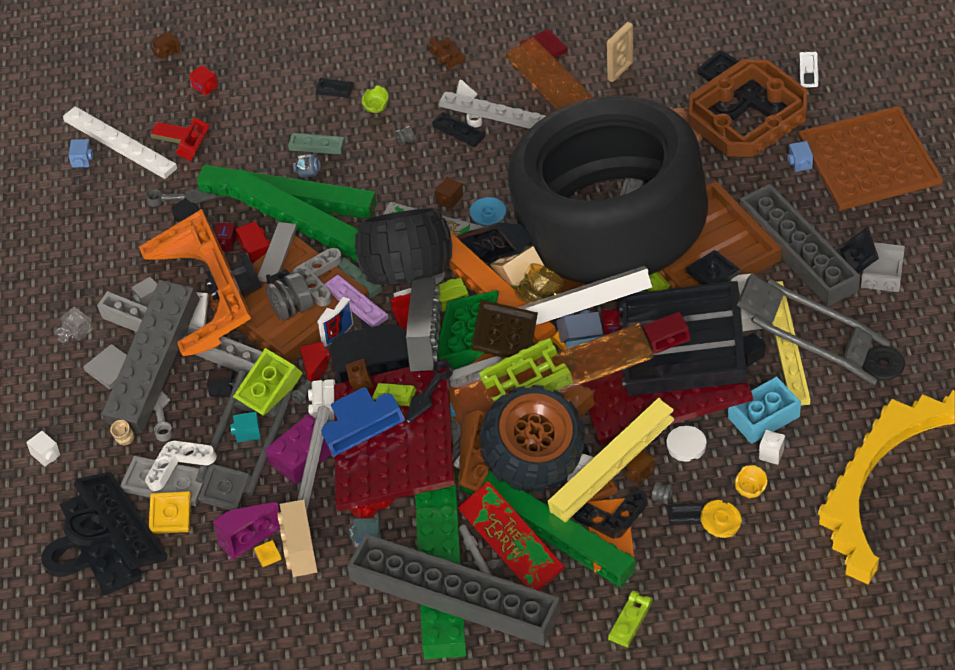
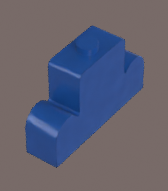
M363 387L331 404L338 421L327 422L321 431L333 456H336L405 421V418L391 394H383L376 399V402H373L367 388Z

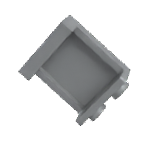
M874 242L879 259L863 270L861 288L899 292L905 246Z

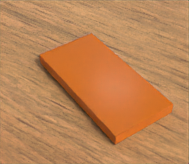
M626 498L589 501L587 503L613 515ZM625 511L621 515L629 517V512ZM595 517L593 519V522L596 523L603 521L602 517ZM589 527L591 533H596L604 541L614 544L619 550L629 553L634 558L631 527L618 539L610 538ZM593 562L594 573H596V570H600L602 567Z

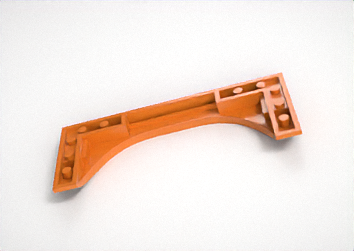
M202 209L139 246L143 258L148 260L199 259L209 266L216 282L217 292L220 297L217 312L210 323L177 342L183 356L202 353L222 344L221 336L228 334L231 330L251 319L250 311L214 230Z

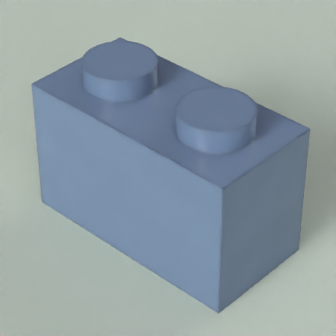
M585 310L577 315L571 313L556 320L561 343L603 334L598 312L591 313L590 310Z

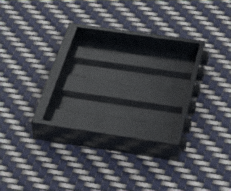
M738 281L634 293L622 297V303H619L620 315H623L622 318H619L620 328L623 329V332H620L621 344H624V347H621L622 359H625V362H621L622 372L625 374V377H622L623 389H627L628 396L748 382L741 308L737 306L740 298ZM680 312L688 326L691 340L654 354L645 338L643 325Z

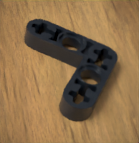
M642 490L632 491L613 515L586 503L573 515V518L610 538L618 539L625 534L647 506V495ZM625 511L632 513L629 517H623L621 514ZM595 517H602L603 521L596 523L593 522V519Z

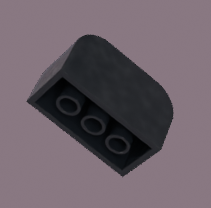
M386 324L342 333L331 343L330 349L337 384L349 381L346 364L363 358L370 370L371 376L410 367L406 332L397 325Z

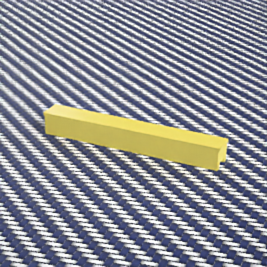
M660 398L653 402L548 500L550 513L555 514L564 522L569 520L674 421V418L670 416L673 408L661 401Z

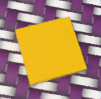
M190 491L150 493L149 529L153 534L190 532L192 495Z

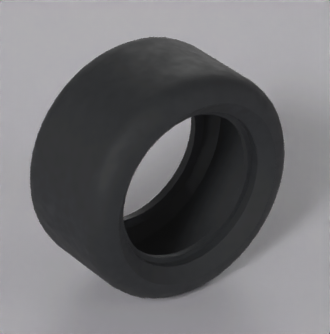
M605 96L567 105L552 112L532 126L517 144L509 162L508 182L517 222L525 228L532 239L527 246L535 248L545 269L571 281L590 284L642 266H646L648 275L654 274L683 256L698 239L706 223L708 196L696 135L682 116L671 108L653 100L633 96ZM638 178L649 181L630 193L614 198L593 201L568 198L588 185L605 180Z

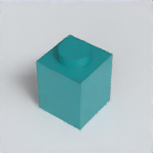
M256 412L233 415L234 423L230 424L232 435H236L237 443L261 439Z

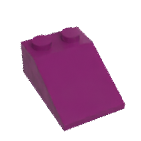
M272 502L230 510L213 521L218 543L232 560L280 530L277 515L279 513L278 504Z

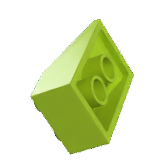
M265 348L233 397L264 416L294 388L303 373L295 365Z

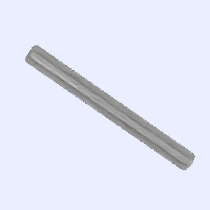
M325 406L318 407L297 501L304 500L306 512L324 438L321 430L327 423L330 409Z

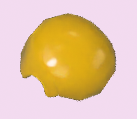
M755 465L744 466L736 476V490L747 498L758 497L763 493L767 485L766 473Z

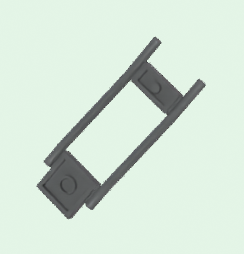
M754 274L747 278L737 306L753 315L751 319L753 323L776 336L845 367L872 385L876 384L877 378L861 369L872 339L882 346H889L891 341L859 321L791 291L771 278L767 282ZM783 295L854 328L843 357L771 325Z
M239 370L227 405L210 442V446L213 447L214 451H216L234 406L246 411L256 412L233 397L246 376L244 370ZM293 389L265 414V416L275 417L252 476L245 472L214 464L201 465L196 477V482L204 483L198 498L199 502L234 510L239 509L244 494L253 496L267 460L265 449L275 440Z

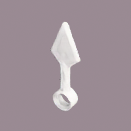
M459 80L456 94L475 98L477 93L463 80ZM467 113L468 125L474 128L482 125V117ZM471 118H478V120H475V121L470 120V119H471Z

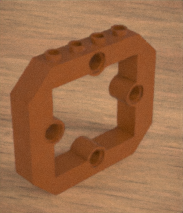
M742 59L690 94L689 125L726 156L754 157L806 121L807 89L769 60ZM753 79L766 89L768 101L772 103L782 101L788 107L776 115L768 116L763 124L743 137L732 128L730 116L727 114L715 115L708 108L719 101H731L734 97V91Z

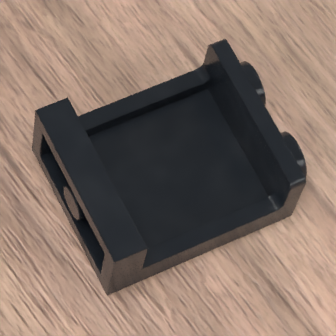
M247 252L240 255L243 264L231 269L243 296L262 288ZM208 270L206 271L208 276L205 279L209 289H211L210 292L213 299H218L219 301L218 287Z

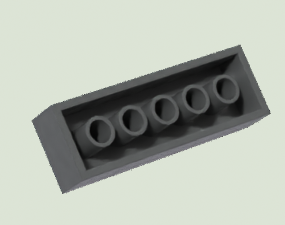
M435 277L412 280L406 333L410 372L433 370L435 362H438L442 302L439 301L440 286L436 285Z

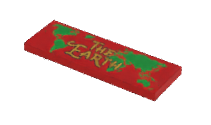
M488 481L458 507L459 511L526 587L540 591L565 569L564 565Z

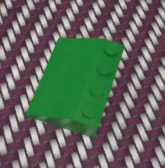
M498 290L447 301L440 332V342H438V360L446 358L452 369L456 370L470 365L484 354L483 352L471 350L481 300L497 303Z

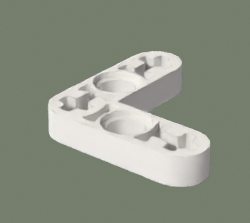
M170 441L161 450L147 474L145 482L150 490L158 491L165 486L178 462L210 465L216 460L217 455L210 445ZM194 450L192 454L186 456L187 452ZM169 463L165 468H160L163 464Z

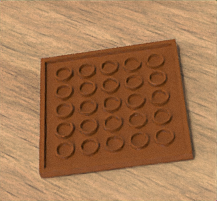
M900 106L798 132L800 141H807L813 154V164L839 211L940 185L943 182L942 176Z

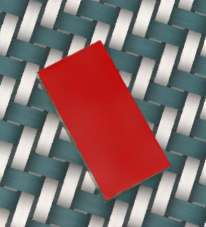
M157 122L151 132V138L179 144L188 128Z

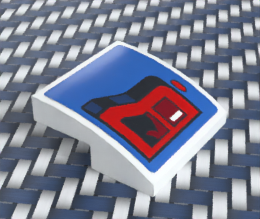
M342 297L334 310L326 308L318 320L321 342H323L324 347L330 345L338 335L346 333L353 325L350 299Z

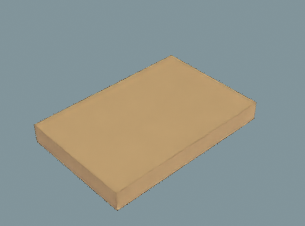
M629 22L607 41V78L611 82H614L633 63V24Z

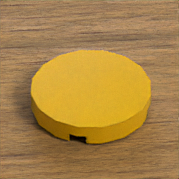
M723 500L710 501L701 512L703 527L716 537H732L741 526V515L738 509L729 502L726 504L723 503Z

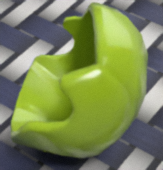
M376 85L371 90L367 89L362 97L363 107L371 113L384 111L389 103L387 90L379 85Z

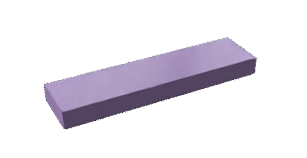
M336 275L324 284L330 290L331 295L340 301L342 297L350 299L351 311L369 326H379L388 319L387 313L341 276Z

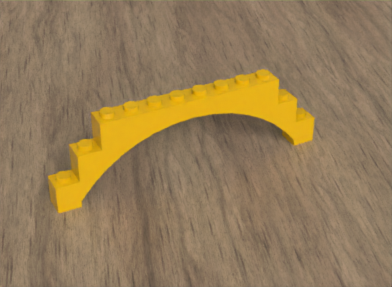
M952 390L949 397L945 396L943 402L922 394L919 401H914L912 407L894 399H891L888 406L884 405L880 414L881 417L875 419L872 425L871 433L865 435L862 447L856 449L854 460L848 462L845 474L839 476L835 490L831 489L827 497L828 501L820 506L818 511L820 516L819 524L834 531L831 536V540H833L832 549L847 555L844 563L847 566L846 575L869 585L878 570L879 557L873 554L866 541L859 515L860 495L870 472L880 459L904 440L928 429L955 424V390Z

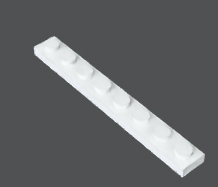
M76 106L63 116L66 123L164 179L177 169L176 163Z

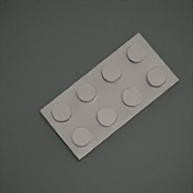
M138 456L133 457L120 485L125 493L150 497V493L190 491L192 494L191 506L197 505L204 484L196 482L199 468L177 464L165 486L158 491H152L147 486L145 478L156 460ZM169 463L163 464L160 468H165Z

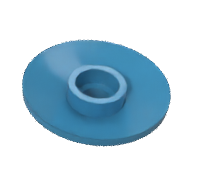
M481 198L470 207V216L477 224L488 226L501 222L505 218L506 206L501 200L496 198Z

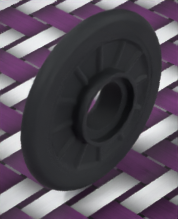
M876 346L868 350L862 367L864 371L878 380H891L903 372L905 360L902 354L892 347ZM884 360L887 361L889 364L883 366L880 365L878 362Z

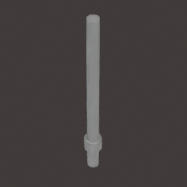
M461 525L459 531L464 539L463 543L466 549L470 550L480 571L492 575L477 548L478 543L475 537L471 536L466 525Z

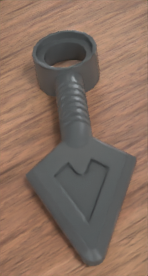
M193 188L184 194H162L157 189L146 193L147 204L151 207L159 206L163 201H181L186 198L190 202L198 204L217 197L216 194H206ZM154 196L159 197L158 199H154V200L150 199L151 197H154Z

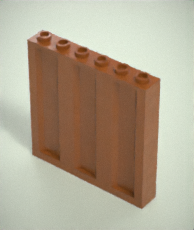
M715 181L706 186L708 214L698 239L683 256L658 272L670 284L668 289L702 285L686 272V267L716 250L740 269L739 275L751 273L755 275L780 262L782 248Z
M294 235L281 271L287 269L289 273H292L297 266L317 256L319 253ZM266 254L252 263L257 276ZM315 264L313 268H320L322 265ZM337 266L318 276L319 280L325 284L336 275H339L369 299L368 290ZM260 281L262 288L243 296L250 311L251 319L236 327V329L240 333L246 334L251 342H256L262 350L266 348L291 363L301 356V346L318 343L321 340L318 320L326 308L334 310L340 301L332 295V301L327 306H318L313 301V308L302 313L295 308L296 315L294 317L289 316L288 320L281 321L270 305L266 293L267 282ZM309 284L308 288H315L317 285ZM210 294V307L216 313L219 301L218 299L214 300Z

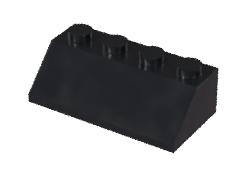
M500 222L464 232L457 236L484 263L520 254L532 240L521 224Z

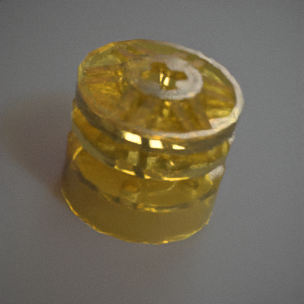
M531 263L524 274L527 280L520 281V286L516 288L515 294L523 302L529 304L559 294L565 285V281L549 268L537 263Z

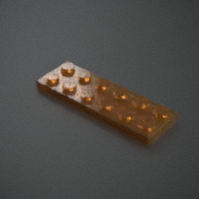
M534 37L506 52V58L557 110L579 101L594 98Z

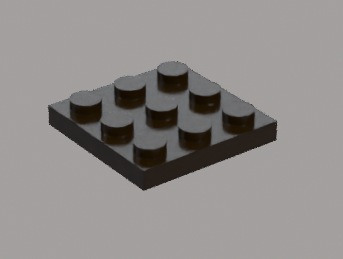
M481 300L471 350L509 358L523 349L532 347L538 312Z

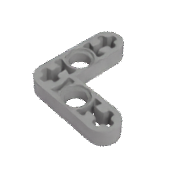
M337 248L327 249L293 270V272H298L301 276L305 275L306 279L304 281L307 286L309 284L317 285L315 288H309L315 304L321 307L329 305L332 298L330 290L319 280L318 276L341 263V252ZM315 264L322 265L320 268H313Z

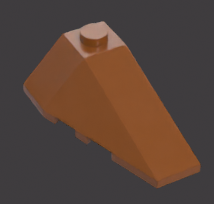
M480 410L465 414L460 440L459 485L475 492L480 488L490 468L486 465L481 453L480 430L486 413Z

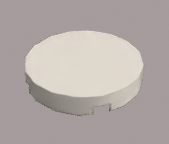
M679 426L668 434L666 446L673 458L687 462L694 458L698 459L705 453L706 438L702 431L695 427Z

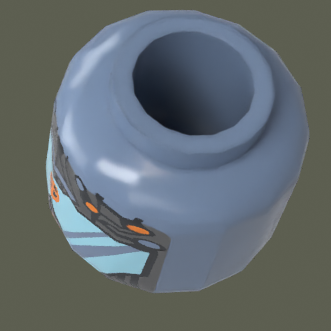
M313 154L300 155L296 158V163H293V170L303 179L315 177L321 170L320 160Z

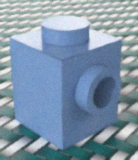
M89 139L71 140L69 159L72 167L90 166V160H93V149L90 147Z
M807 141L789 144L787 159L789 165H792L794 172L812 169L813 154Z

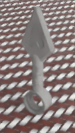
M161 390L153 409L156 412L158 422L154 427L157 440L162 442L170 440L173 436L172 427L169 423L165 422L163 411L170 398L163 390ZM160 430H169L166 434H159Z

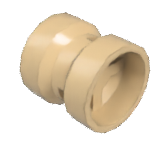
M117 420L111 425L110 432L119 445H128L133 441L134 432L128 422Z

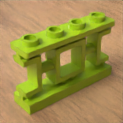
M550 338L541 340L536 345L523 349L519 353L509 358H504L501 362L486 367L483 371L479 372L486 389L496 385L500 395L493 398L494 402L506 394L505 390L513 386L515 388L521 386L531 388L533 385L544 386V389L553 392L554 389L558 391L573 383L571 373L565 363L557 367L552 363L550 358L558 354ZM543 357L546 362L536 366L534 361ZM531 368L536 377L519 385L515 375ZM550 369L553 374L543 378L540 373ZM508 374L510 380L500 384L498 378Z

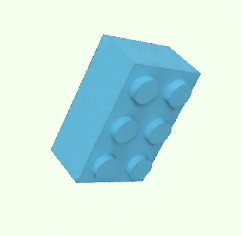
M775 377L751 391L754 401L728 408V419L752 444L763 438L766 430L774 432L799 418L801 402L778 377Z

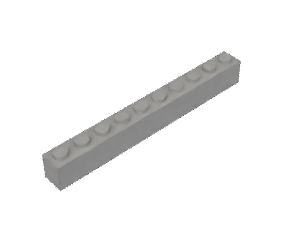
M108 291L97 305L102 319L137 332L147 310V307ZM189 323L184 338L200 329V327ZM221 336L222 344L202 353L194 354L237 372L244 370L247 375L262 351Z

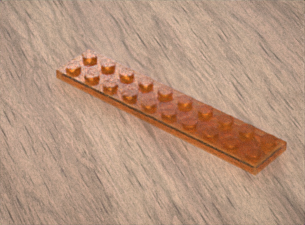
M640 323L558 352V355L550 359L555 367L565 363L572 376L573 383L558 390L559 392L654 357ZM544 358L534 361L536 366L546 362ZM531 368L515 375L519 385L536 377ZM548 369L540 374L545 378L553 373ZM507 374L505 376L498 378V380L501 384L507 380H510V378ZM482 380L454 390L463 417H465V414L475 410L488 413L491 405L494 403L493 398L500 395L496 385L486 389ZM513 386L505 390V393L508 395L509 391H511L515 387Z

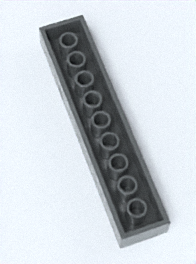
M368 534L364 535L347 566L350 581L542 646L545 645L560 614V598Z

